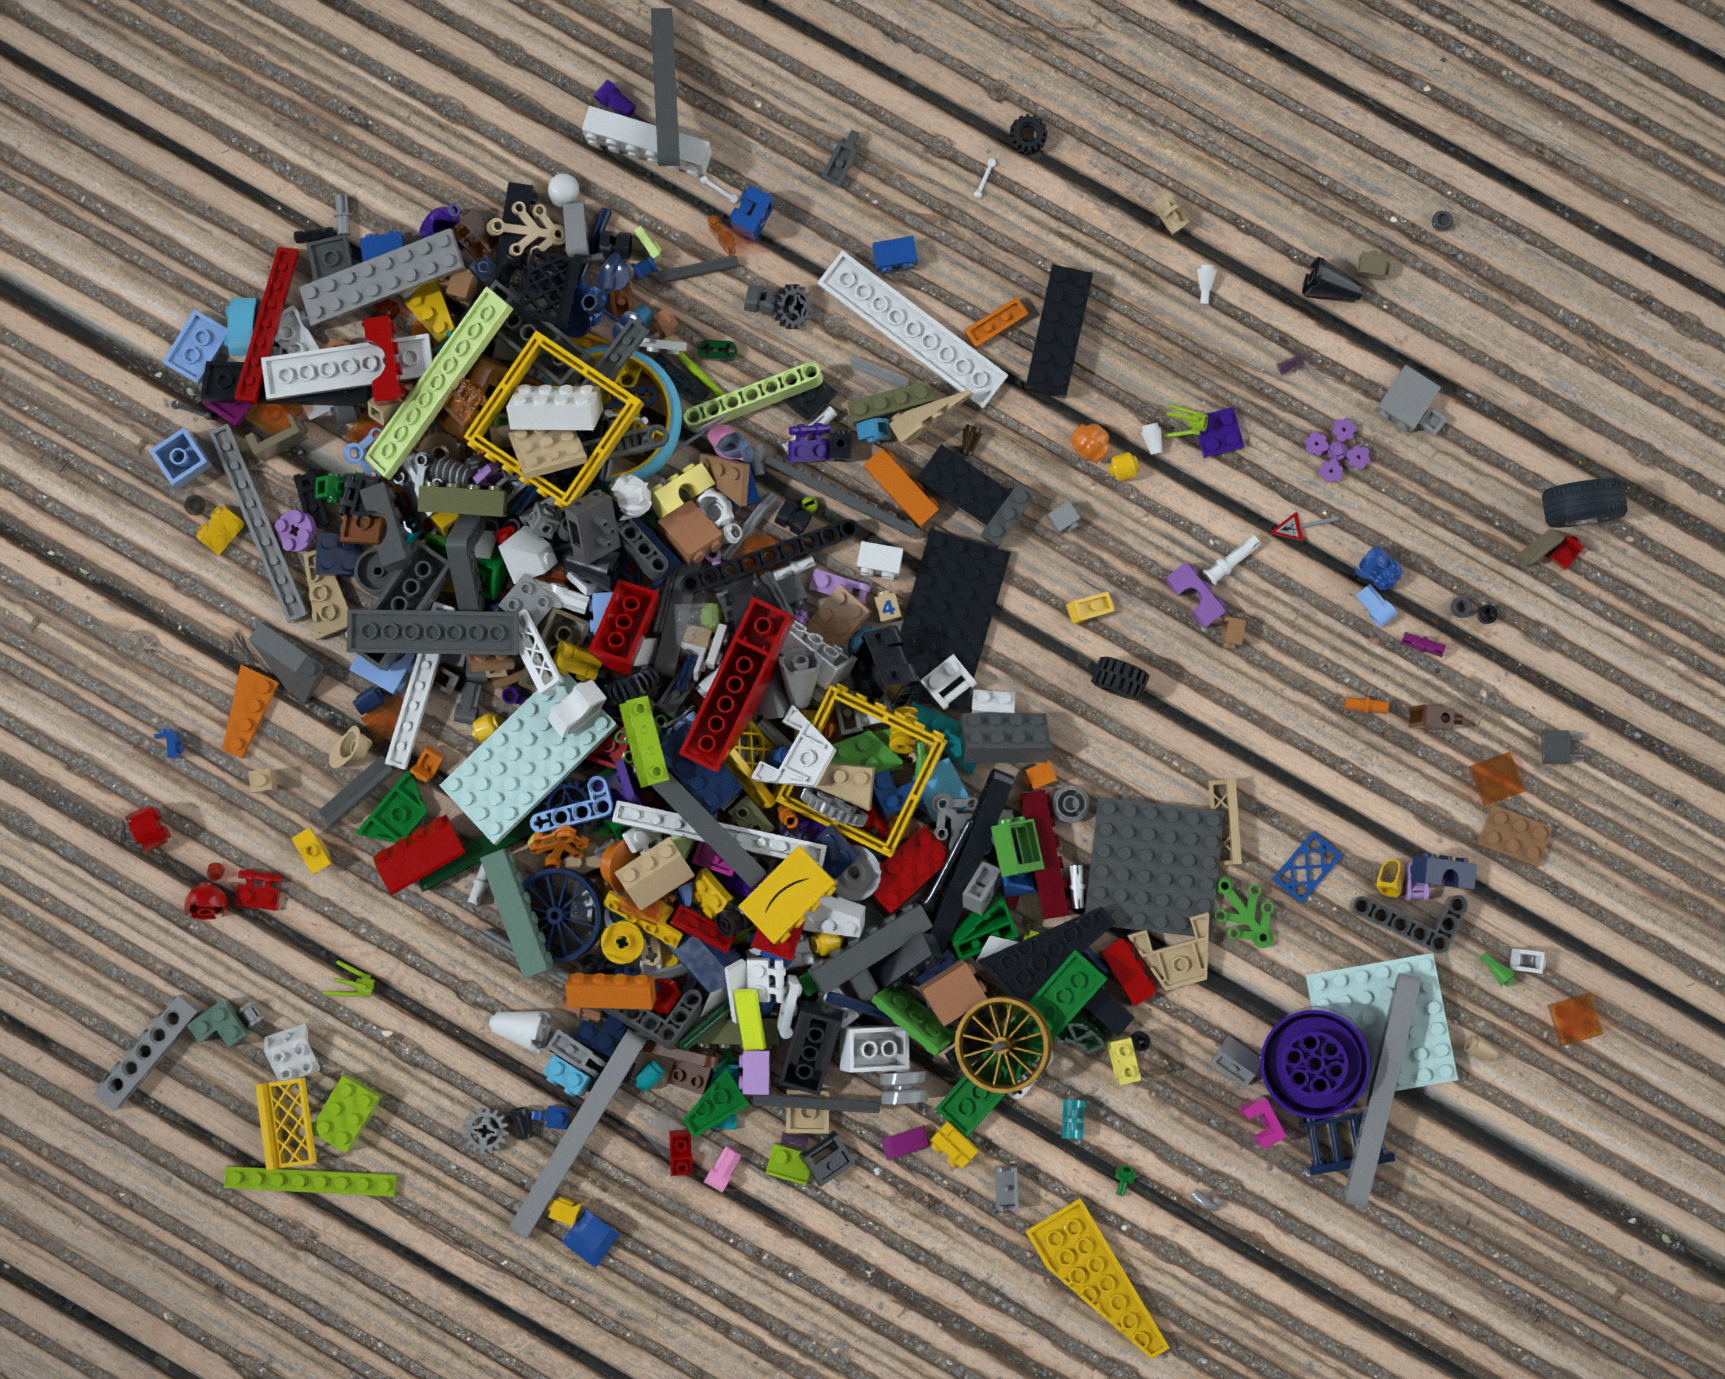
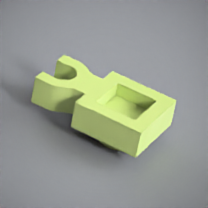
M641 226L635 229V235L643 244L654 263L662 259L660 255L662 249L656 240L652 242Z

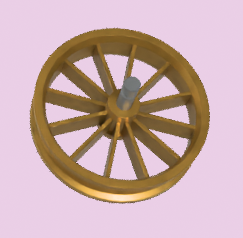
M1012 996L993 997L973 1006L960 1021L955 1036L956 1057L965 1075L980 1088L995 1093L1015 1092L1035 1082L1048 1066L1052 1053L1051 1031L1043 1015L1027 1001ZM994 1004L1010 1005L1004 1033H1002ZM987 1006L990 1007L998 1035L976 1015ZM1016 1006L1028 1013V1016L1010 1034L1008 1033L1013 1008ZM1032 1017L1040 1032L1015 1039L1014 1035ZM974 1019L995 1040L966 1033L971 1020ZM1037 1035L1042 1036V1052L1016 1045L1017 1041ZM965 1037L992 1043V1047L966 1054ZM993 1049L995 1052L976 1072L970 1064L968 1056ZM1015 1049L1041 1056L1035 1071L1014 1052ZM998 1053L999 1057L994 1081L990 1082L980 1076L979 1073ZM1009 1054L1031 1073L1024 1081L1018 1083ZM1003 1055L1013 1084L1011 1085L998 1084Z

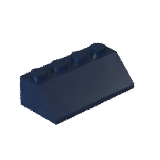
M692 903L688 907L689 909L704 916V914L699 910V908L694 903ZM669 924V926L681 932L683 936L676 948L665 945L710 995L711 992L727 987L725 967L743 959L731 945L728 953L725 954Z

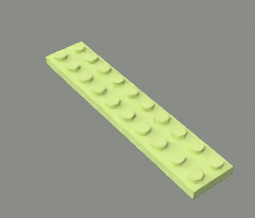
M487 286L365 454L364 458L386 479L391 480L512 312L513 308Z

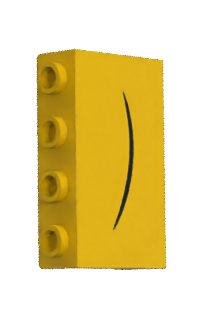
M798 845L738 906L773 944L784 943L791 936L789 932L794 927L799 928L806 921L805 916L810 911L814 913L822 905L820 901L825 896L827 898L830 897L837 890L835 886L838 884V881L833 879L808 854L809 851L803 845Z

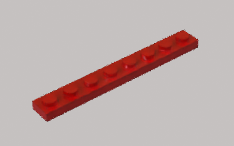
M277 247L234 399L237 402L257 404L264 379L261 358L270 357L300 254L297 249Z

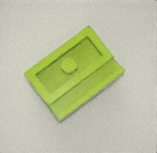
M776 1143L773 1144L765 1174L807 1185L810 1172L799 1157V1154L803 1151Z

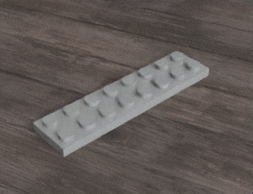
M449 228L299 288L310 326L316 327L465 268L454 232Z

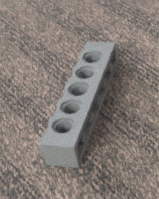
M185 995L173 996L166 1004L168 1008L163 1013L160 1012L152 1021L154 1023L152 1027L145 1029L138 1037L140 1041L135 1046L132 1045L124 1054L126 1057L122 1062L119 1061L110 1070L112 1074L108 1079L104 1078L97 1085L96 1088L98 1090L94 1095L113 1111L119 1110L185 1033L188 1029L187 1025L201 1014L202 1010ZM174 1012L179 1016L177 1024L171 1021V1015ZM159 1029L165 1032L163 1040H159L157 1037ZM146 1045L151 1049L149 1057L143 1053V1048ZM131 1062L137 1065L135 1073H132L129 1069ZM118 1078L121 1079L123 1082V1087L121 1090L117 1089V1087L115 1086V1082Z

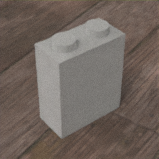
M1405 365L1375 411L1378 412V416L1386 421L1391 420L1396 423V427L1399 430L1411 433L1441 387Z

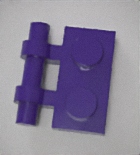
M814 423L810 426L797 424L794 427H789V434L796 435V440L788 441V462L830 460V439L822 438L823 433L830 432V425ZM806 434H813V439L805 440Z

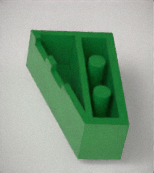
M1000 891L994 895L983 915L973 912L955 926L950 939L959 960H964L981 953L989 936L1007 940L1019 937Z

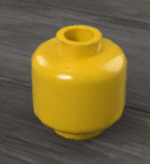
M1130 452L1113 456L1111 458L1112 464L1108 465L1110 476H1115L1118 482L1134 479L1137 476V472H1140L1137 458L1132 456Z
M486 713L473 722L472 735L477 741L480 740L483 743L503 724V721L497 714Z
M814 932L811 937V945L814 952L819 953L821 956L830 955L829 953L838 947L842 948V943H844L843 935Z

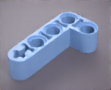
M600 776L592 777L588 782L591 800L537 813L531 817V828L539 833H547L556 830L562 825L574 826L610 816L614 811V803L608 781ZM596 781H602L604 784L603 790L600 792H595L593 789ZM603 801L609 804V809L605 813H601L598 810L599 804ZM580 807L588 809V814L585 818L578 817L577 812ZM560 812H565L567 815V820L563 824H559L557 821V815ZM539 818L542 820H552V823L543 824V828L536 826Z

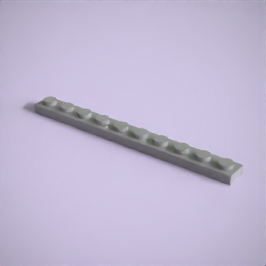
M225 424L209 431L287 622L291 623L308 616L309 614L230 424Z

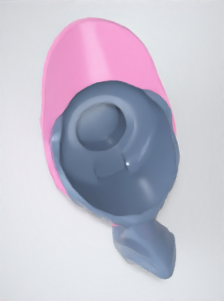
M718 425L708 432L707 438L718 456L735 461L741 460L748 464L752 462L753 450L746 437L742 436L739 432L727 425Z

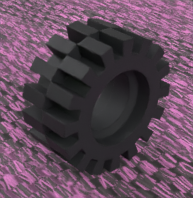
M1026 114L1025 117L1021 115L1011 125L1009 140L1010 143L1012 142V147L1016 148L1018 153L1022 151L1024 152L1023 155H1027V153L1032 155L1035 151L1039 152L1041 147H1044L1047 138L1046 124L1042 123L1041 118L1037 119V115L1033 114V117L1030 114ZM1026 127L1034 129L1036 138L1030 142L1024 141L1020 136L1021 130Z

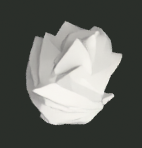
M622 474L621 477L615 478L608 488L611 492L610 496L617 497L618 506L621 507L620 511L624 513L619 519L620 521L642 516L649 510L652 504L651 492L647 489L648 483H644L633 475L626 476Z

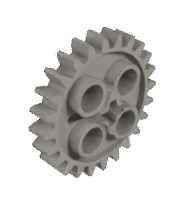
M804 788L800 797L813 810L825 814L826 817L842 824L849 823L852 826L863 827L868 818L867 814L860 810L858 806L825 791H819L816 788Z

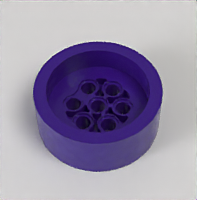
M1320 1006L1300 1008L1280 1019L1268 1034L1262 1047L1260 1058L1262 1078L1273 1099L1287 1111L1312 1119L1332 1117L1350 1108L1362 1095L1367 1085L1371 1068L1369 1045L1357 1024L1337 1010ZM1312 1036L1316 1039V1045L1314 1047H1307L1304 1039ZM1328 1043H1333L1337 1046L1338 1050L1335 1054L1326 1052L1325 1046ZM1291 1051H1297L1300 1054V1060L1293 1062L1289 1059L1288 1054ZM1311 1058H1318L1322 1065L1320 1068L1314 1069L1310 1066L1309 1060ZM1335 1064L1340 1065L1343 1072L1340 1075H1334L1331 1073L1330 1067ZM1295 1073H1303L1306 1080L1303 1083H1297L1293 1077ZM1317 1079H1323L1327 1087L1319 1090L1315 1087L1314 1082Z

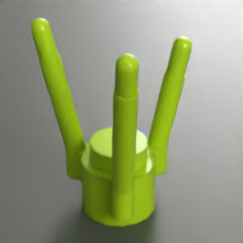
M1169 404L1170 408L1190 415L1167 412V416L1188 420V427L1192 428V430L1161 434L1162 438L1191 434L1200 435V431H1206L1207 415L1178 405Z
M338 960L336 962L338 965L360 976L361 979L357 978L356 982L334 978V982L355 987L354 990L358 992L323 991V995L358 996L365 998L366 995L371 996L375 980L371 979V975L364 974Z

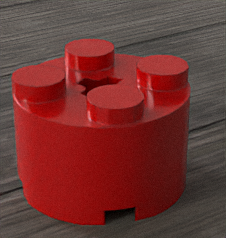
M147 805L125 816L127 820H131L128 826L137 844H142L145 847L141 849L144 854L168 843V838L171 837V834L166 826H161L159 819L162 816L157 807Z

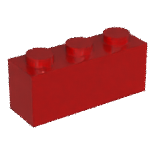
M1120 938L1099 952L1131 1004L1136 1006L1156 994L1154 988L1157 986L1151 976L1146 977L1144 974L1145 966L1140 958L1135 959L1131 953L1134 951V948L1129 940L1124 941L1123 938Z

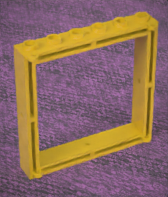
M535 331L463 437L469 441L467 445L475 451L483 450L486 452L484 457L493 463L498 460L503 464L502 469L511 475L516 472L521 476L519 478L521 482L529 487L531 484L538 487L536 492L545 498L550 495L556 499L554 504L564 510L565 506L582 497L644 406V403L538 331ZM543 349L626 404L566 493L541 476L525 480L519 462L483 438L489 426H491Z
M842 684L830 685L812 722V725L820 733H822L837 700L931 745L932 748L887 841L849 823H839L826 817L825 814L813 810L803 800L792 795L796 788L794 785L783 784L775 801L827 827L833 824L840 833L891 858L948 740L944 739L945 735L939 731L933 730V732L925 730L926 725L916 720L913 723L905 720L907 716L895 711L892 714L886 711L887 706L879 702H875V704L868 702V697L858 692L855 695L849 693V688Z

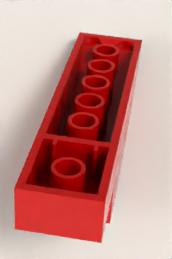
M752 597L681 747L680 755L718 773L754 715L779 667L778 655L796 619L795 616Z

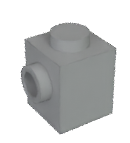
M1068 501L1050 512L1047 518L1057 534H1060L1064 530L1070 532L1079 526L1077 522L1080 521L1079 515L1081 512L1075 503L1071 504Z

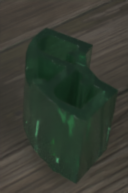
M1079 1014L1056 1037L1058 1044H1075L1082 1048L1086 1055L1106 1048L1108 1039L1104 1030L1096 1022Z

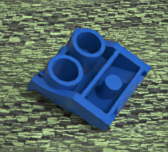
M586 1208L562 1240V1243L596 1268L621 1233L619 1231L616 1232L615 1229L608 1226L607 1223L605 1224L600 1220L601 1218H598L593 1212H590V1209Z

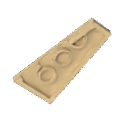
M316 550L304 554V562L312 606V619L315 627V640L318 641L347 628V609L350 608L336 576L315 575Z

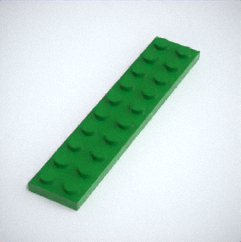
M1074 950L1029 1002L1039 1010L1047 1021L1052 1035V1042L1108 980L1104 974L1077 950ZM1022 1010L1010 1023L1008 1033L1011 1034L1028 1016V1013ZM1032 1017L1014 1035L1015 1039L1040 1032ZM1037 1035L1017 1041L1016 1045L1042 1052V1036ZM993 1049L985 1051L972 1066L977 1072L995 1051ZM1014 1050L1030 1067L1040 1057V1055ZM998 1053L979 1073L980 1076L990 1082L994 1081L999 1057ZM1009 1054L1018 1081L1027 1070ZM1003 1055L998 1084L1011 1085L1013 1084ZM964 1075L935 1109L965 1138H968L1007 1093L987 1091L974 1084Z

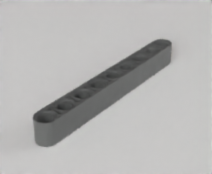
M651 8L658 166H680L672 8Z

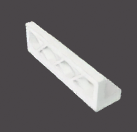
M523 609L519 612V620L524 617L526 625L524 627L519 623V653L539 693L551 697L557 693L555 686L563 680L528 611ZM529 635H532V636L534 637V639H535L534 645H533V643H532V641H531ZM538 653H542V655H543V657H544L543 663H542V661H541V659H540ZM546 670L551 671L554 677L552 681Z

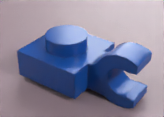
M549 1105L548 1112L533 1110L531 1119L546 1121L545 1127L567 1130L570 1108Z

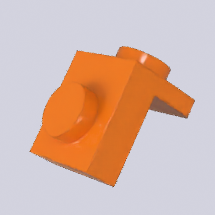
M427 745L410 772L417 779L429 782L438 772L445 755Z

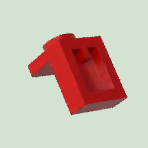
M1567 535L1548 558L1563 570H1567L1578 554L1585 548L1581 545L1582 542L1578 538Z

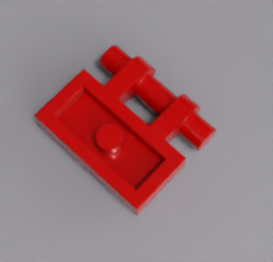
M248 869L247 871L239 870L238 878L246 879V885L237 884L234 906L278 911L281 890L272 888L273 883H281L282 875H277L270 871L266 873L255 872L254 869ZM254 881H265L264 888L254 887Z

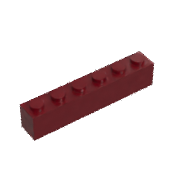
M1044 789L1019 794L1022 814L1025 820L1034 819L1045 868L1034 871L1042 918L1046 920L1069 915L1068 911L1072 910L1070 898L1065 896L1064 890L1068 889L1066 877L1061 876L1060 869L1064 868L1062 856H1058L1056 848L1060 847L1058 835H1054L1052 827H1056L1054 814H1050L1048 806H1052L1050 793L1046 794Z

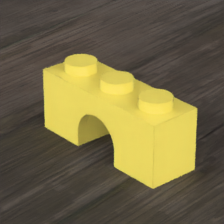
M702 462L696 466L693 463L683 469L684 474L681 476L677 473L667 479L668 484L665 486L660 483L651 489V506L660 519L684 504L679 497V489L687 491L693 499L715 484Z

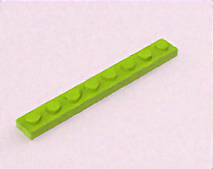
M225 1166L224 1188L394 1197L396 1196L397 1174L283 1168L266 1170L263 1167Z

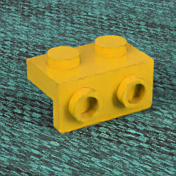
M223 504L212 511L210 520L198 528V534L196 535L199 541L217 555L222 553L246 524Z

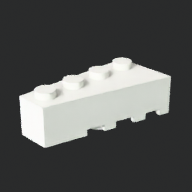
M794 621L780 653L783 655V652L792 648H806V652L812 654L813 651L817 652L821 656L822 665L816 684L825 690L830 685H835L847 678L858 658L853 655L850 657L841 653L842 648L837 645L831 647L823 642L822 636L808 633L806 631L807 627Z
M825 896L820 901L822 905L814 913L810 911L805 916L806 922L803 930L860 938L865 925V906L841 897L837 899Z

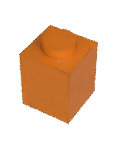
M1050 761L1025 770L1026 775L1023 776L1027 788L1031 787L1032 790L1057 781Z

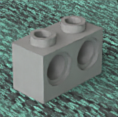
M982 861L962 894L964 908L983 915L1002 883L999 868Z

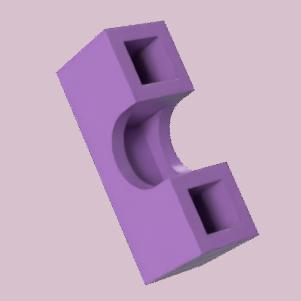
M1185 562L1167 576L1165 582L1177 596L1186 590L1197 593L1199 605L1191 614L1204 629L1226 612L1224 609L1225 604L1218 596L1216 598L1210 592L1212 588L1205 580H1200L1197 576L1199 574L1197 569L1192 564L1188 565Z

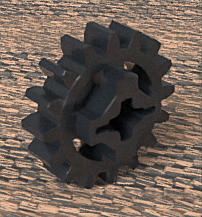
M785 284V287L779 288L780 294H774L777 300L772 302L775 305L772 313L777 314L775 321H780V327L792 330L800 329V326H806L805 320L811 319L808 315L809 312H813V309L810 308L813 301L808 299L811 294L805 293L806 288L800 287V284Z

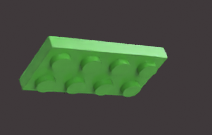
M884 988L873 996L871 1001L880 1011L886 1013L895 1024L901 1026L908 1032L911 1038L916 1039L934 1056H937L955 1043L956 1033L947 1025L943 1026L933 1013L905 989L902 988L895 991Z

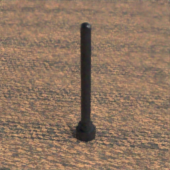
M969 818L966 820L929 894L921 898L919 904H921L924 910L934 912L937 906L936 897L974 825L973 819Z

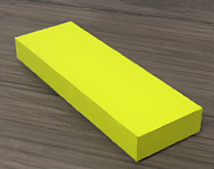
M736 989L734 996L744 1050H765L766 1041L757 989Z

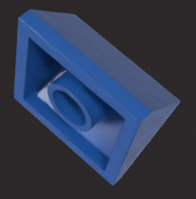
M1015 849L1018 865L1023 864L1020 850ZM1029 872L1002 877L1004 898L1036 893L1034 873Z

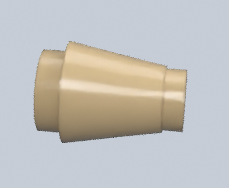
M1471 1035L1464 1046V1050L1470 1056L1494 1061L1498 1055V1050L1479 1036L1474 1037Z

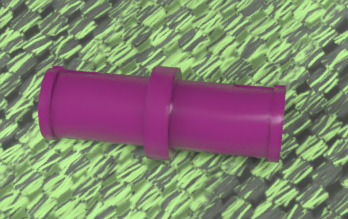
M1407 632L1404 633L1401 645L1418 649L1420 653L1427 652L1441 658L1446 647L1445 644L1428 640L1426 636L1422 638Z

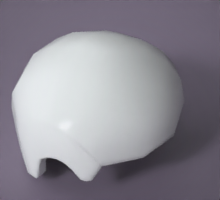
M559 173L552 177L548 186L550 200L558 207H563V204L576 203L579 195V184L576 178L564 173Z

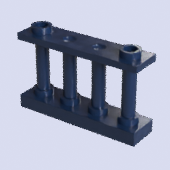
M1364 1111L1322 1119L1303 1118V1122H1298L1299 1127L1308 1129L1313 1157L1311 1164L1306 1165L1309 1175L1350 1169L1353 1157L1345 1158V1155L1342 1154L1337 1122L1350 1121L1355 1148L1360 1129L1358 1119L1363 1117ZM1324 1124L1329 1125L1334 1153L1333 1160L1326 1162L1321 1158L1316 1126ZM1384 1139L1377 1164L1396 1161L1394 1152L1388 1151L1385 1148Z

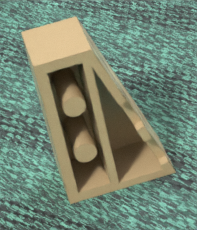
M830 762L816 788L870 811L872 808L875 766Z

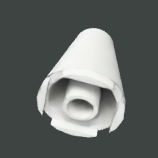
M545 1011L496 1012L490 1018L489 1027L492 1033L533 1053L540 1054L539 1049H544L549 1039L551 1026L547 1025V1019L551 1020L550 1013Z

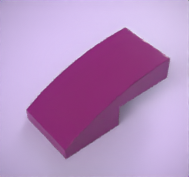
M924 1125L881 1139L887 1160L930 1146Z

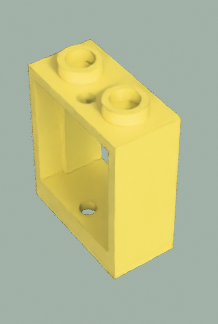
M1122 1036L1106 1040L1116 1082L1119 1085L1141 1081L1131 1037Z

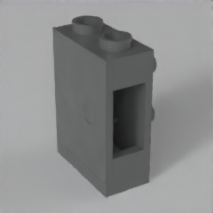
M598 489L564 507L573 554L576 559L588 565L621 547L611 496Z

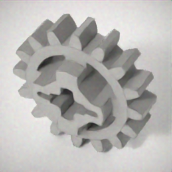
M481 1107L478 1108V1114L474 1111L470 1113L472 1119L465 1118L468 1125L462 1127L463 1130L467 1131L463 1138L469 1139L466 1143L467 1146L474 1145L472 1151L480 1148L481 1154H484L486 1149H488L489 1153H493V1147L499 1150L501 1148L500 1142L506 1143L507 1140L503 1136L508 1135L509 1131L505 1130L504 1127L508 1126L509 1123H503L502 1120L505 1118V1115L499 1117L498 1109L492 1113L491 1107H487L485 1112ZM483 1116L482 1122L479 1125H474L476 1119ZM492 1119H495V1120H496V1122L498 1123L499 1127H496V1126L494 1125V1123L492 1122ZM487 1125V1129L493 1132H490L485 1136L484 1131H481L479 1129ZM473 1134L477 1135L479 1142L475 1140ZM492 1136H498L494 1143L488 1144Z

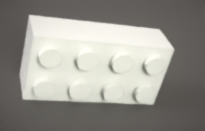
M571 385L517 386L506 408L510 430H594L603 411L600 387H593L592 385H584L582 387Z

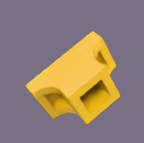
M311 827L291 838L312 875L332 864L329 858V851Z

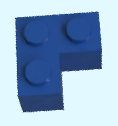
M888 770L874 775L872 797L884 822L900 815L915 783L913 781L896 788ZM923 794L917 807H920L925 800Z

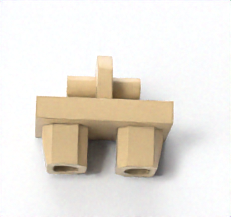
M1169 192L1151 203L1152 208L1172 235L1190 223Z

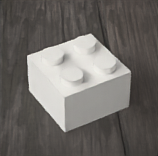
M861 541L857 571L866 577H873V574L881 575L883 580L894 581V578L899 579L903 548Z

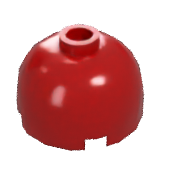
M201 883L200 886L194 887L188 892L184 903V913L186 916L190 913L191 918L200 920L216 919L215 915L222 914V918L228 914L227 897L224 891L213 886L212 883Z

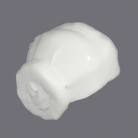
M714 488L706 489L696 499L698 508L719 530L735 518L730 500L727 499L724 493L717 492Z

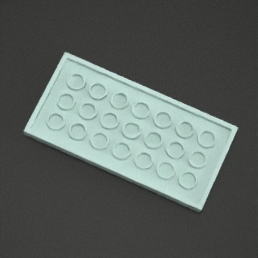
M559 673L563 681L555 686L557 693L551 697L542 695L537 690L439 785L494 845H497L619 726L600 708L583 726L566 737L561 738L547 719L551 712V707L567 698L573 691L574 686L578 684L570 674L564 675Z

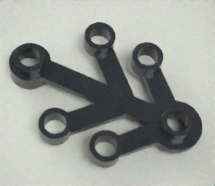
M420 452L415 457V463L418 466L415 489L408 481V476L405 472L397 471L393 475V481L401 485L412 502L410 510L404 502V495L400 492H394L395 496H399L398 502L395 499L393 500L394 504L398 506L405 517L403 522L404 528L412 534L419 533L424 527V520L435 513L418 511L419 486L425 484L426 471L434 463V457L429 452ZM421 457L425 458V462L423 464L421 463ZM400 474L402 475L401 481L398 480ZM435 478L432 480V482L440 481V487H446L444 479ZM412 519L415 520V525L413 527L411 526Z

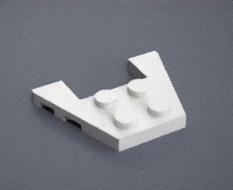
M791 705L782 722L800 731L779 769L760 761L751 778L757 782L816 788L837 750L795 706Z

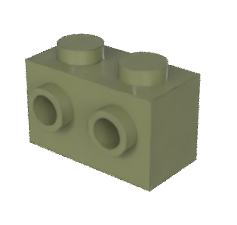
M748 795L728 811L731 815L728 819L734 826L766 833H772L776 829Z

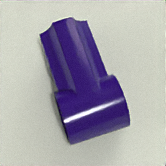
M606 79L593 95L594 98L604 107L612 109L616 114L630 118L637 108L636 105L621 94V91L611 81Z

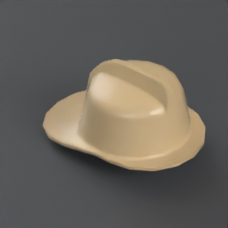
M352 726L334 744L329 756L330 766L336 769L348 761L362 760L371 747L372 740L361 734L359 727Z

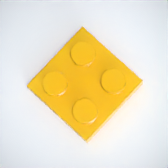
M706 867L700 870L693 883L691 901L696 904L706 918L715 922L716 914L726 908L728 909L733 897Z

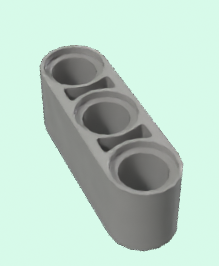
M585 203L563 204L567 255L570 258H573L575 254L589 256Z

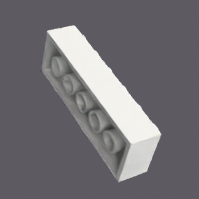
M589 106L582 127L583 134L589 145L594 147L605 146L611 152L620 153L621 151L628 153L627 155L633 159L641 157L647 159V162L650 164L658 165L655 125ZM679 133L680 166H667V168L673 171H679V169L687 171V174L693 177L705 176L712 155L709 142Z

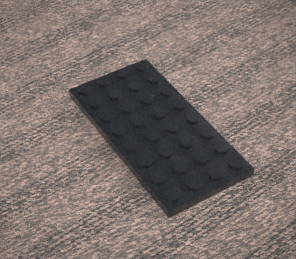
M930 529L900 630L904 641L903 652L908 664L914 665L920 680L953 654L973 678L975 677L1011 552ZM961 675L939 694L943 698L965 679ZM920 683L911 696L912 699L941 707L922 683ZM971 687L949 703V707L946 709L964 713Z

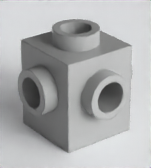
M536 503L528 517L531 532L537 537L551 539L554 532L556 533L560 527L557 511L552 507Z

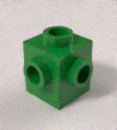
M328 473L327 476L317 477L315 499L327 500L328 504H338L339 499H342L344 492L343 484L344 481H347V478L341 477V474Z

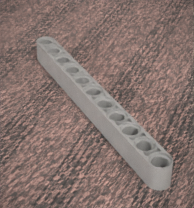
M1398 973L1344 1191L1343 1201L1349 1204L1366 1207L1369 1200L1420 989L1421 978Z
M630 1029L627 1030L508 1229L526 1240L530 1236L647 1042L645 1038Z

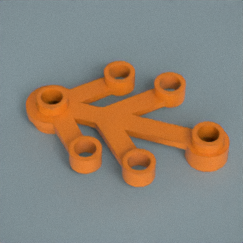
M562 825L552 834L535 833L534 842L530 843V853L540 854L553 849L552 853L548 854L545 858L544 868H561L562 860L560 856L563 849L572 854L574 858H583L585 849L589 847V839L587 837H577L575 829L569 825Z

